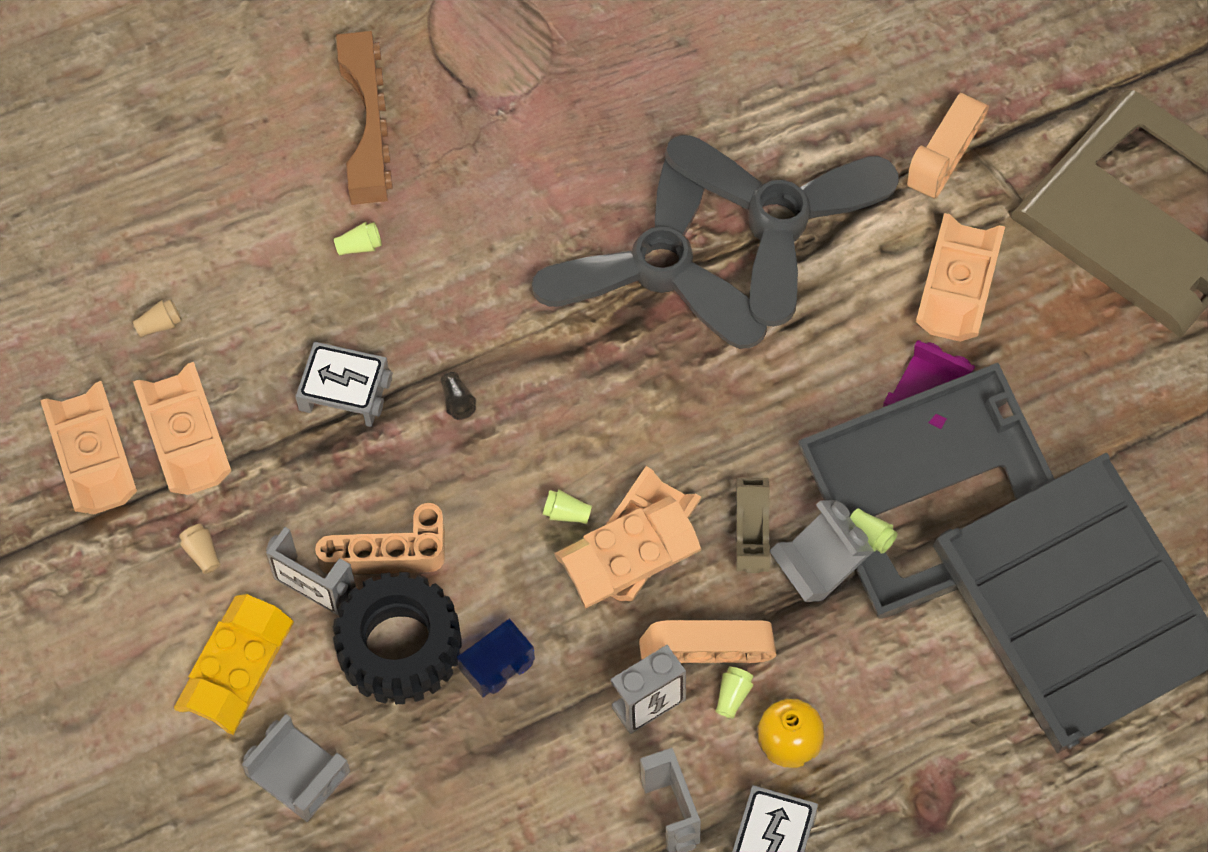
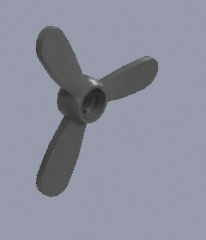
M690 135L674 137L669 141L665 151L666 161L674 170L703 188L748 210L749 228L754 236L761 240L752 269L749 309L751 316L758 323L772 327L785 324L792 319L796 311L798 267L794 242L805 231L809 218L848 213L884 201L894 194L899 183L898 172L895 166L889 160L880 156H868L837 167L798 187L794 183L785 180H772L763 184L735 161L701 139ZM774 204L785 206L794 213L795 217L778 219L766 213L763 207Z
M666 158L656 193L655 228H650L640 234L633 244L632 251L589 256L543 268L533 277L532 291L534 297L539 303L549 307H560L580 302L638 281L641 286L653 292L665 293L675 290L701 322L728 344L736 348L749 349L758 345L768 331L767 326L758 323L751 316L749 309L750 298L730 283L693 263L691 244L685 235L699 209L705 188L674 170L667 163ZM665 249L677 254L679 261L671 267L660 268L647 263L645 256L653 250Z

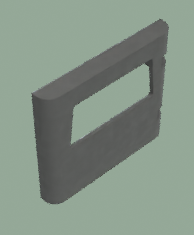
M999 363L798 441V445L823 499L838 500L847 507L850 516L858 508L872 516H876L997 467L1005 469L1016 500L1055 480ZM1008 402L1013 416L1003 419L998 408ZM935 414L947 418L942 429L928 423ZM876 550L856 568L878 619L896 615L958 590L943 563L902 578L886 552L881 554Z

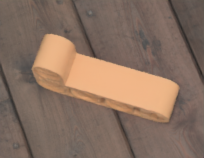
M960 93L927 147L921 145L915 152L909 167L907 186L936 199L982 125L989 105Z
M424 503L418 506L413 515V533L324 536L317 542L315 548L319 567L324 573L328 574L340 558L351 564L353 575L437 571L442 567L445 560V527L442 511L433 503ZM429 519L436 521L432 526L422 525L424 521ZM426 549L436 550L435 554L431 556H424L422 554ZM394 550L404 551V553L398 557H392L389 555ZM361 551L371 552V554L368 557H357L358 553H360Z
M665 620L651 624L639 639L641 660L665 645L669 646L680 663H760L776 657L772 624L762 620Z

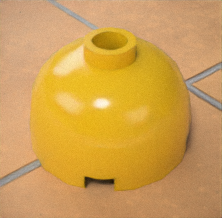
M783 699L773 703L765 710L758 725V743L772 763L782 767L798 768L819 755L824 743V724L818 711L809 703L799 699Z

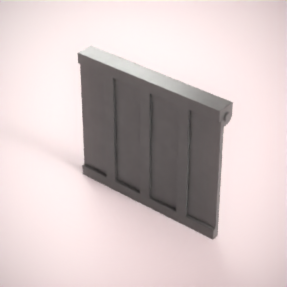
M1107 452L962 529L956 528L945 531L933 544L935 551L1056 753L1067 748L1069 750L1080 744V740L1208 671V617L1109 460L1110 456Z

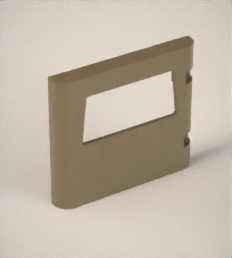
M1125 90L1012 212L1011 218L1176 335L1182 337L1208 307V242L1098 167L1096 163L1131 132L1141 127L1208 172V139L1142 94L1134 90ZM1197 289L1206 295L1202 301L1194 293Z

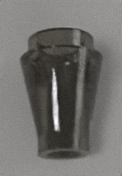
M446 373L441 378L446 411L456 420L466 419L476 410V398L462 382L458 373Z

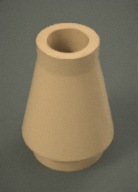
M169 299L165 302L163 300L159 301L142 316L133 320V324L139 336L144 337L152 333L176 328V324L181 322L182 319L175 304Z
M196 524L179 535L182 541L180 546L201 568L203 574L211 573L220 567L221 564L217 558L209 529H204L202 524Z

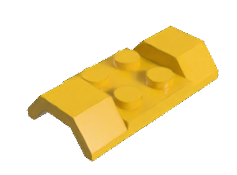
M248 594L235 596L222 621H219L188 676L189 681L176 702L174 709L179 712L190 711L216 723L227 733L234 735L294 624L293 620L276 606Z

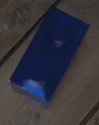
M510 618L457 656L459 670L482 698L490 692L492 694L499 692L507 684L509 678L516 673L520 675L526 672L535 660L533 645Z

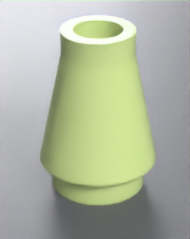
M364 222L347 233L334 238L339 256L350 253L376 251L375 248L382 246L375 222L370 224Z
M559 489L557 492L549 490L542 515L549 516V520L587 524L592 505L585 504Z
M860 508L856 509L850 516L856 527L865 532L868 537V543L874 551L877 550L881 554L885 553L897 538L898 533L893 530L892 524L874 517Z
M729 666L727 672L722 674L718 705L715 712L734 719L737 710L754 686L751 683L753 675L740 668Z

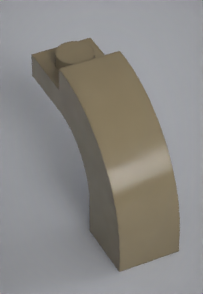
M737 478L736 571L747 573L769 572V478Z

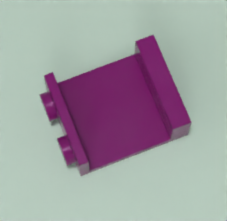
M917 340L913 358L894 392H889L886 396L883 407L975 371V366L971 365L970 361L962 356H952L943 352L934 343H923ZM935 414L928 423L942 429L947 418Z

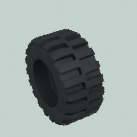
M390 572L382 573L381 579L373 581L372 577L363 581L362 589L358 590L354 587L348 593L349 603L346 601L341 602L337 610L339 617L334 619L333 631L335 636L333 641L341 670L345 672L346 679L352 686L358 685L359 693L366 697H370L373 693L377 702L385 704L388 698L394 699L395 705L405 704V699L414 697L415 702L423 700V693L430 691L434 694L441 689V680L449 681L453 675L452 666H457L461 657L459 649L462 648V638L454 604L449 596L444 597V591L439 585L435 583L430 587L428 578L418 575L416 579H412L410 572H399L398 577H391ZM409 617L424 624L428 629L429 636L424 646L415 654L403 659L390 660L379 657L368 649L367 639L372 630L387 619Z

